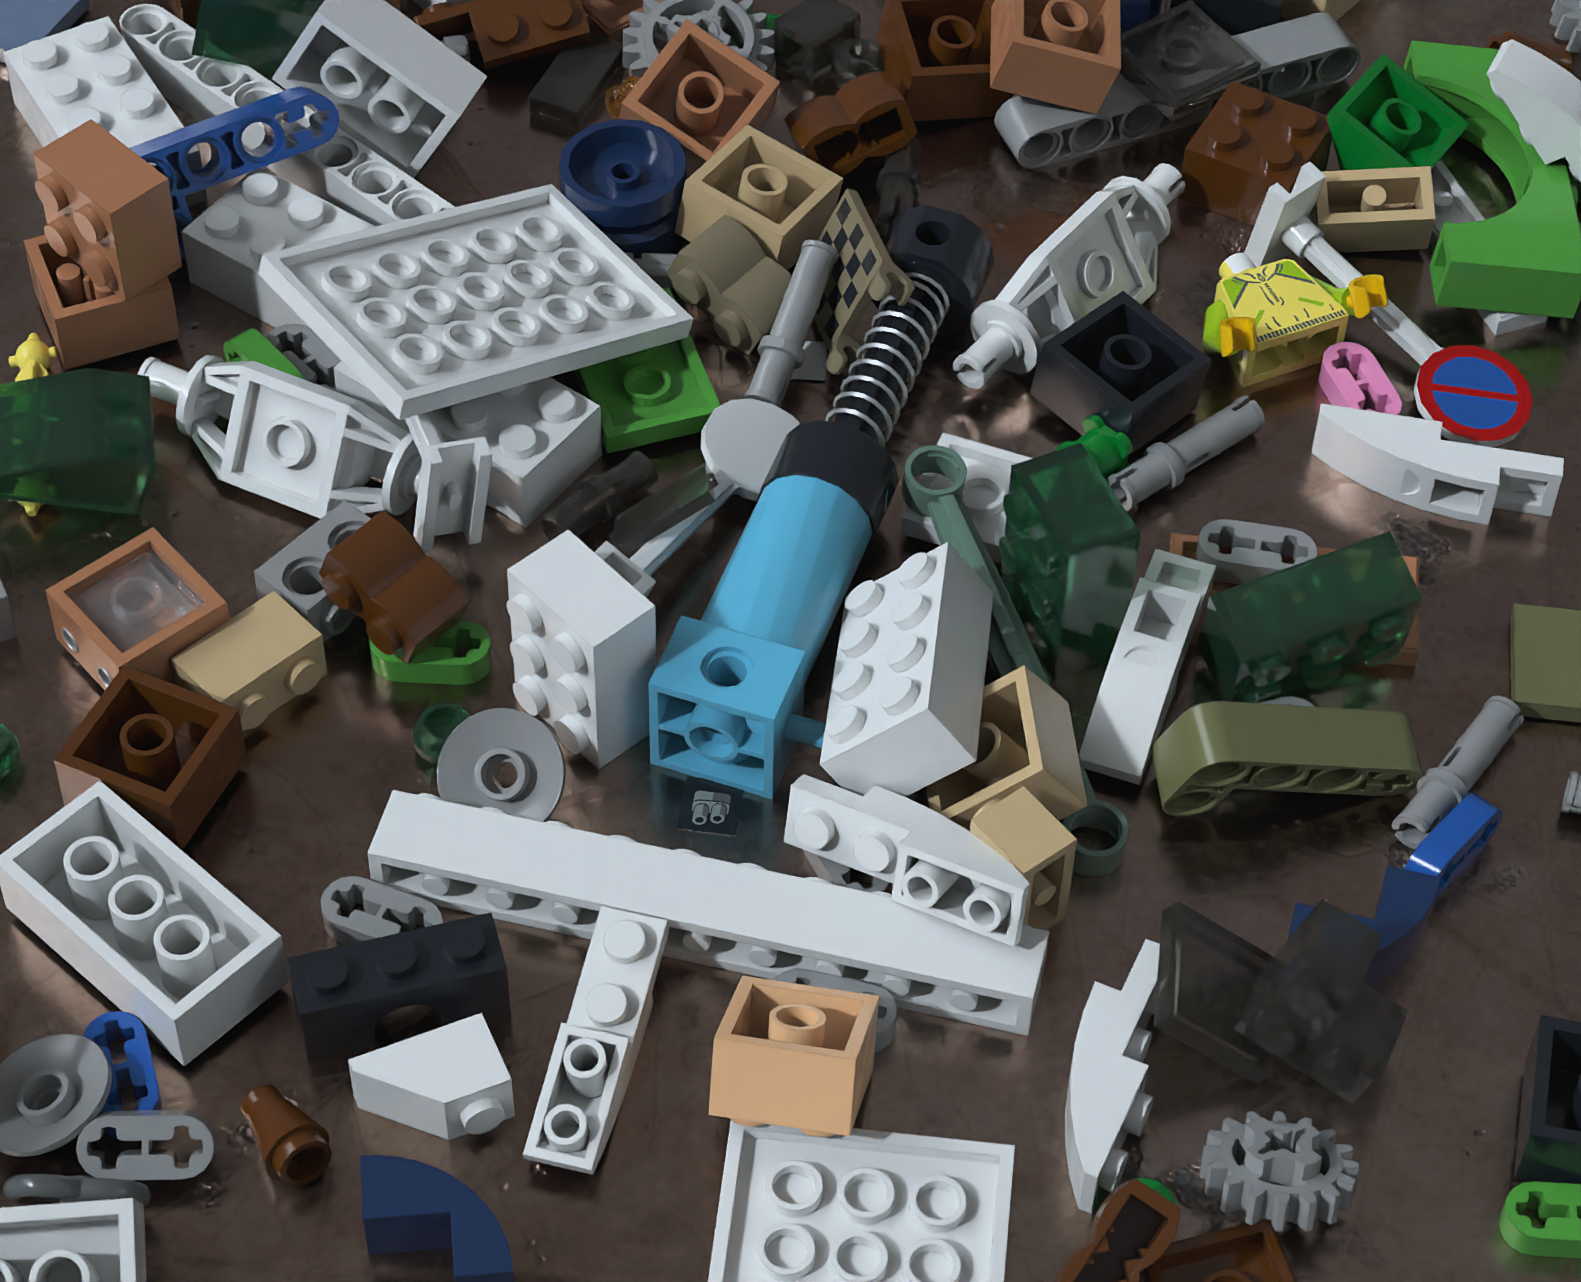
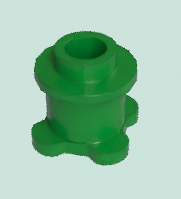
M1090 415L1083 420L1082 427L1085 434L1075 442L1065 441L1056 447L1054 452L1055 465H1058L1057 479L1067 490L1082 496L1091 497L1101 490L1104 479L1128 467V455L1133 451L1129 438L1124 433L1115 432L1109 428L1098 415Z

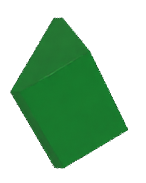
M1384 53L1327 115L1340 171L1431 166L1432 169L1470 125L1469 122Z

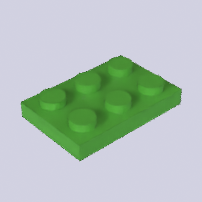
M670 287L662 288L674 299ZM690 334L687 338L574 370L584 397L600 405L601 436L607 454L701 432L714 409L721 406Z

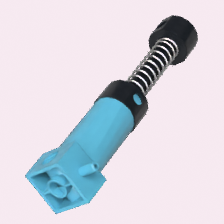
M923 205L907 209L893 220L883 244L892 262L913 281L915 288L904 307L897 305L896 299L889 293L882 302L872 299L879 313L873 317L871 322L872 328L865 334V344L858 348L857 360L850 365L849 377L842 382V393L834 399V409L827 413L825 421L817 420L799 424L786 435L762 484L757 504L701 620L681 615L648 683L650 764L718 782L773 800L798 742L822 749L826 723L803 717L804 686L865 551L870 549L899 482L896 464L885 450V442L891 436L892 426L897 423L900 409L906 403L907 393L912 390L915 377L919 374L923 365L922 361L928 355L929 345L934 342L935 337L956 333L969 322L994 264L991 243L983 231L964 215ZM882 318L879 327H877L878 320ZM875 334L872 342L870 343L869 340L871 335ZM867 349L864 359H862L863 351ZM860 365L856 375H854L856 367ZM852 381V384H851V386H850V388H849V390H848V392H847L846 389H847L848 383H850V382ZM845 398L841 407L839 408L840 400ZM837 414L834 422H831L832 417Z

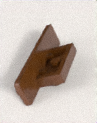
M471 0L457 5L443 2L426 8L422 15L413 18V22L439 41H443V37L474 32L485 70L591 40L590 29L581 4L582 0Z

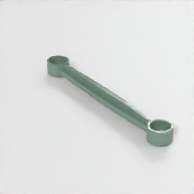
M929 445L918 448L909 455L905 463L901 489L903 500L914 512L931 517L941 545L949 542L993 591L987 657L996 678L999 679L1025 665L1050 686L1000 574L962 501L967 475L964 460L955 451L944 446ZM923 473H938L946 476L954 485L942 490H933L923 487L914 478ZM1078 754L1088 806L1065 817L1062 825L1070 833L1082 826H1095L1105 830L1112 836L1116 844L1112 848L1102 851L1089 850L1076 843L1073 871L1083 876L1099 877L1111 873L1119 866L1126 847L1129 826L1124 814L1117 807L1096 799Z

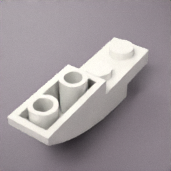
M1513 39L1502 43L1487 72L1494 94L1499 100L1506 103L1519 123L1523 139L1528 145L1535 148L1545 165L1565 157L1572 177L1581 184V81L1546 56Z
M1322 403L1320 405L1312 454L1334 470L1362 486L1424 511L1489 525L1493 508L1549 517L1552 515L1563 477L1564 458L1441 440V421Z
M1155 549L1144 578H1139L1093 708L1079 754L1084 769L1140 785L1152 754L1151 747L1157 740L1176 691L1179 671L1213 585L1216 565Z
M805 774L791 785L784 835L785 843L892 883L891 900L1012 947H1015L1020 942L1030 883L1008 860L973 833L940 813L877 785H874L864 796Z
M606 906L600 907L567 1024L561 1023L524 1148V1159L594 1174L622 1105L654 1003L652 990L669 933L668 920Z
M1145 939L1121 991L1095 981L1083 1010L1075 1040L1065 1109V1147L1069 1177L1078 1209L1091 1214L1102 1190L1105 1189L1112 1192L1118 1186L1129 1156L1128 1152L1121 1150L1128 1133L1138 1137L1141 1135L1153 1105L1154 1097L1144 1093L1149 1065L1144 1064L1143 1061L1152 1038V1032L1145 1030L1152 1014L1163 1018L1172 999L1177 980L1167 976L1172 948Z

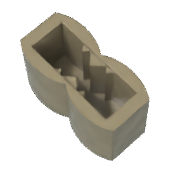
M723 215L683 248L667 270L677 295L686 303L693 304L700 310L708 313L713 322L714 329L721 340L730 346H735L747 355H750L758 348L763 336L770 334L784 293L792 277L785 268L765 255L758 242L741 224L727 215Z

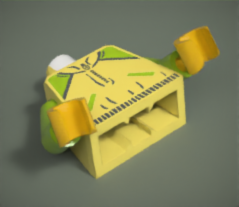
M1236 253L1228 257L1219 268V276L1222 279L1217 283L1214 303L1205 312L1202 345L1210 354H1220L1222 357H1228L1237 380L1242 387L1321 363L1324 352L1329 346L1344 342L1349 316H1355L1358 319L1364 318L1370 314L1371 307L1384 308L1389 305L1383 276L1377 274L1361 276L1350 281L1349 287L1337 288L1309 275L1294 260L1282 259L1256 267L1247 254Z

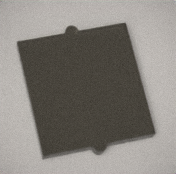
M703 463L615 516L614 531L609 534L614 547L626 555L715 502L714 488L719 483L707 464Z

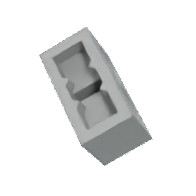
M346 500L341 502L254 571L258 600L275 591L322 634L323 643L332 635H338L345 631L357 614L349 608H339L329 599L323 589L322 577L319 572L326 554L371 518Z

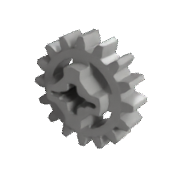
M1251 1111L1247 1112L1245 1124H1241L1231 1118H1226L1223 1120L1222 1131L1210 1129L1207 1135L1206 1146H1203L1199 1178L1206 1180L1204 1192L1207 1196H1222L1220 1209L1223 1212L1227 1213L1240 1209L1246 1215L1245 1223L1253 1225L1261 1218L1271 1220L1275 1231H1283L1286 1222L1298 1224L1304 1231H1312L1314 1218L1317 1217L1332 1225L1337 1222L1338 1210L1350 1211L1353 1195H1355L1359 1163L1352 1161L1354 1149L1351 1145H1335L1337 1132L1333 1129L1319 1132L1312 1126V1119L1307 1117L1294 1124L1287 1122L1283 1112L1276 1111L1273 1119L1267 1120Z

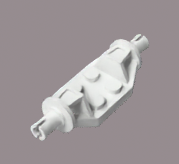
M1162 163L1157 165L1143 182L1137 178L1120 176L1112 179L1103 190L1096 192L1028 256L995 300L982 302L971 314L970 328L975 343L953 361V369L955 371H959L964 365L968 364L967 367L956 375L958 379L969 388L980 389L1000 367L1017 374L1030 372L1038 364L1043 343L1122 291L1142 305L1157 288L1158 245L1169 235L1171 219L1166 206L1185 190V181H1179L1173 188H1170L1182 177L1181 173L1170 164Z
M215 355L204 356L196 362L190 371L162 362L156 357H149L144 361L137 376L149 379L150 382L136 381L137 391L142 395H149L177 406L176 422L178 429L182 434L193 438L218 480L320 519L344 500L364 514L386 510L391 514L401 515L418 498L422 458L411 433L406 432L360 400L255 361L225 362L222 358ZM218 415L229 420L226 435L214 424ZM371 477L383 479L382 488L364 486Z

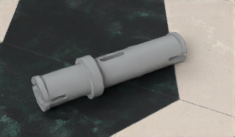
M805 240L803 242L800 256L787 290L784 293L770 334L763 336L757 350L761 358L749 389L744 395V399L752 398L772 403L779 408L782 407L781 403L794 369H798L803 365L806 357L803 345L816 311L819 308L820 300L833 266L839 257V254H836V249L817 240Z
M1241 396L1234 403L1206 420L1199 422L1168 443L1157 442L1149 446L1143 452V458L1120 472L1110 475L1106 479L1105 487L1110 500L1116 507L1121 505L1122 511H1129L1136 504L1161 489L1168 491L1176 488L1184 481L1185 474L1211 458L1216 457L1250 434L1260 431L1265 423L1264 414L1255 400L1249 402L1248 396Z
M1492 696L1486 701L1484 708L1463 735L1459 737L1438 767L1429 768L1424 772V776L1418 780L1416 795L1393 820L1392 829L1398 830L1395 834L1398 840L1409 848L1416 849L1433 829L1469 795V790L1492 763L1495 756L1512 734L1523 724V715H1516L1521 711L1517 704L1503 696Z

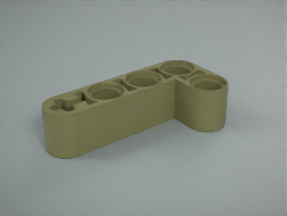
M1228 701L1207 702L1191 707L1182 713L1151 747L1162 808L1165 813L1172 816H1189L1209 811L1217 806L1234 789L1393 796L1415 789L1418 780L1424 776L1410 716L1395 711Z

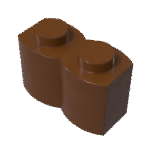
M871 72L861 75L845 84L835 96L826 95L807 100L794 108L784 118L796 151L839 176L854 170L866 157H878L895 152L908 144L918 133L906 100L886 72Z
M384 511L379 512L329 551L319 572L322 577L323 589L329 599L339 608H349L352 612L363 618L367 624L366 631L372 643L384 654H394L406 664L462 620L470 603V599L457 581L441 565L426 556L414 537L396 519Z
M1138 1179L1125 1181L1116 1187L1103 1201L1093 1221L1091 1240L1080 1245L1066 1258L1058 1270L1054 1282H1139V1271L1158 1260L1172 1242L1180 1220V1208Z

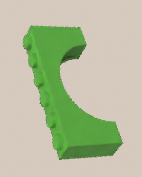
M1412 40L1403 69L1470 123L1460 137L1477 146L1497 164L1508 179L1516 199V205L1489 219L1466 223L1444 222L1429 266L1436 305L1573 319L1581 300V222H1578L1576 213L1578 191L1576 185H1570L1569 168L1566 158L1564 157L1545 165L1535 148L1528 145L1523 139L1519 123L1506 103L1499 100L1494 94L1487 72L1499 49Z

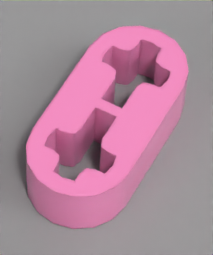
M1339 342L1327 348L1322 359L1319 383L1331 405L1363 410L1365 403L1368 407L1366 410L1400 415L1402 408L1400 396L1374 355L1366 347L1352 342ZM1353 374H1357L1356 381L1352 376Z

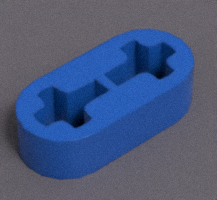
M1470 793L1419 844L1404 869L1441 877L1436 894L1437 897L1488 844L1501 822L1503 812L1476 793Z
M123 1011L107 1012L96 1017L88 1024L83 1037L92 1040L102 1049L111 1066V1088L100 1113L123 1111L119 1089L133 1086L137 1110H163L149 1042L141 1020L133 1014ZM115 1039H122L127 1062L113 1065L109 1042ZM105 1127V1132L118 1139L116 1128Z

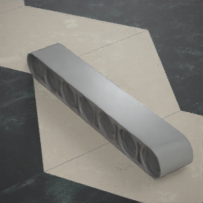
M1326 12L1314 13L1122 66L1097 115L1017 95L1010 98L996 112L994 123L1017 161L1024 168L1036 169L1204 122L1232 81L1256 88L1259 91L1281 99L1335 85L1347 79L1357 69L1361 60L1360 52L1331 14Z

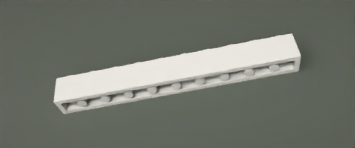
M393 790L367 853L371 880L421 897L439 907L475 915L492 913L494 919L589 940L592 938L601 906L668 920L669 933L662 956L774 980L782 972L794 968L809 969L855 979L885 988L893 996L898 1008L1025 1036L1029 1035L1045 969L1050 931L1032 928L1024 922L1020 942L1015 947L895 902L891 900L892 894L887 892H866L842 887L817 877L801 878L768 871L752 863L736 864L703 857L688 849L671 850L639 843L623 835L606 836L574 829L558 821L541 822L513 816L493 807L476 808L448 802L427 793L416 795Z

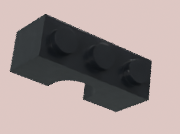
M492 913L287 958L293 999L307 1060L376 1045L374 1029L377 1023L390 1012L407 1006L424 1005L437 1009L443 1026L482 1013L485 1020L511 1014L507 966Z

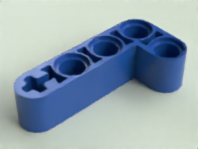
M294 87L130 147L129 149L146 162L154 163L156 169L168 178L181 259L185 257L181 231L193 222L184 196L325 144L337 132L340 122L339 114L334 103L327 97L310 88ZM309 105L316 109L317 112L309 116L310 126L306 128L294 121L305 116L304 106ZM275 116L281 118L287 123L284 125H280V123L276 120ZM261 122L265 130L264 140L255 149L245 150L241 140L243 131L250 124ZM198 143H208L211 148V157L207 165L198 170L189 169L187 156L190 149Z

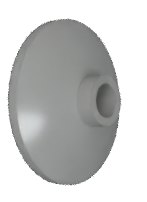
M509 708L484 710L460 723L447 738L437 765V786L440 798L444 801L476 808L493 807L509 815L546 822L557 808L563 794L566 779L563 752L550 729L534 716ZM511 763L516 767L518 776L516 782L511 787L505 788L499 781V772L503 766Z
M74 1034L47 1036L21 1047L0 1064L1 1153L26 1157L50 1152L73 1140L89 1122L97 1117L110 1092L112 1071L108 1058L96 1043L86 1037Z

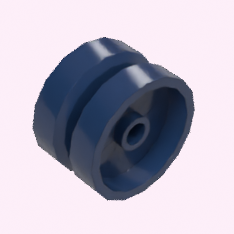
M615 119L592 124L573 135L561 152L559 177L562 194L623 252H634V258H642V253H667L673 250L682 238L675 233L684 184L687 180L686 156L680 142L665 129L641 120Z

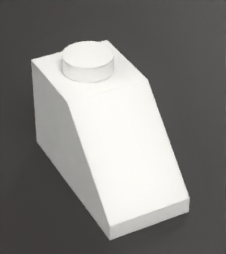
M482 1013L348 1060L353 1095L359 1109L446 1140H451L468 1133L482 1134L494 1129L503 1120L515 1117L512 1079Z

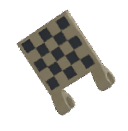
M848 188L845 190L817 240L836 249V254H839L820 300L819 308L814 316L817 327L829 350L826 367L830 373L840 375L844 367L850 368V365L857 360L856 354L861 346L850 336L870 301L874 299L882 302L889 293L896 299L897 305L904 307L915 288L913 281L892 262L858 192ZM866 350L863 351L862 359H864V356L867 352ZM860 365L856 367L854 375H856Z

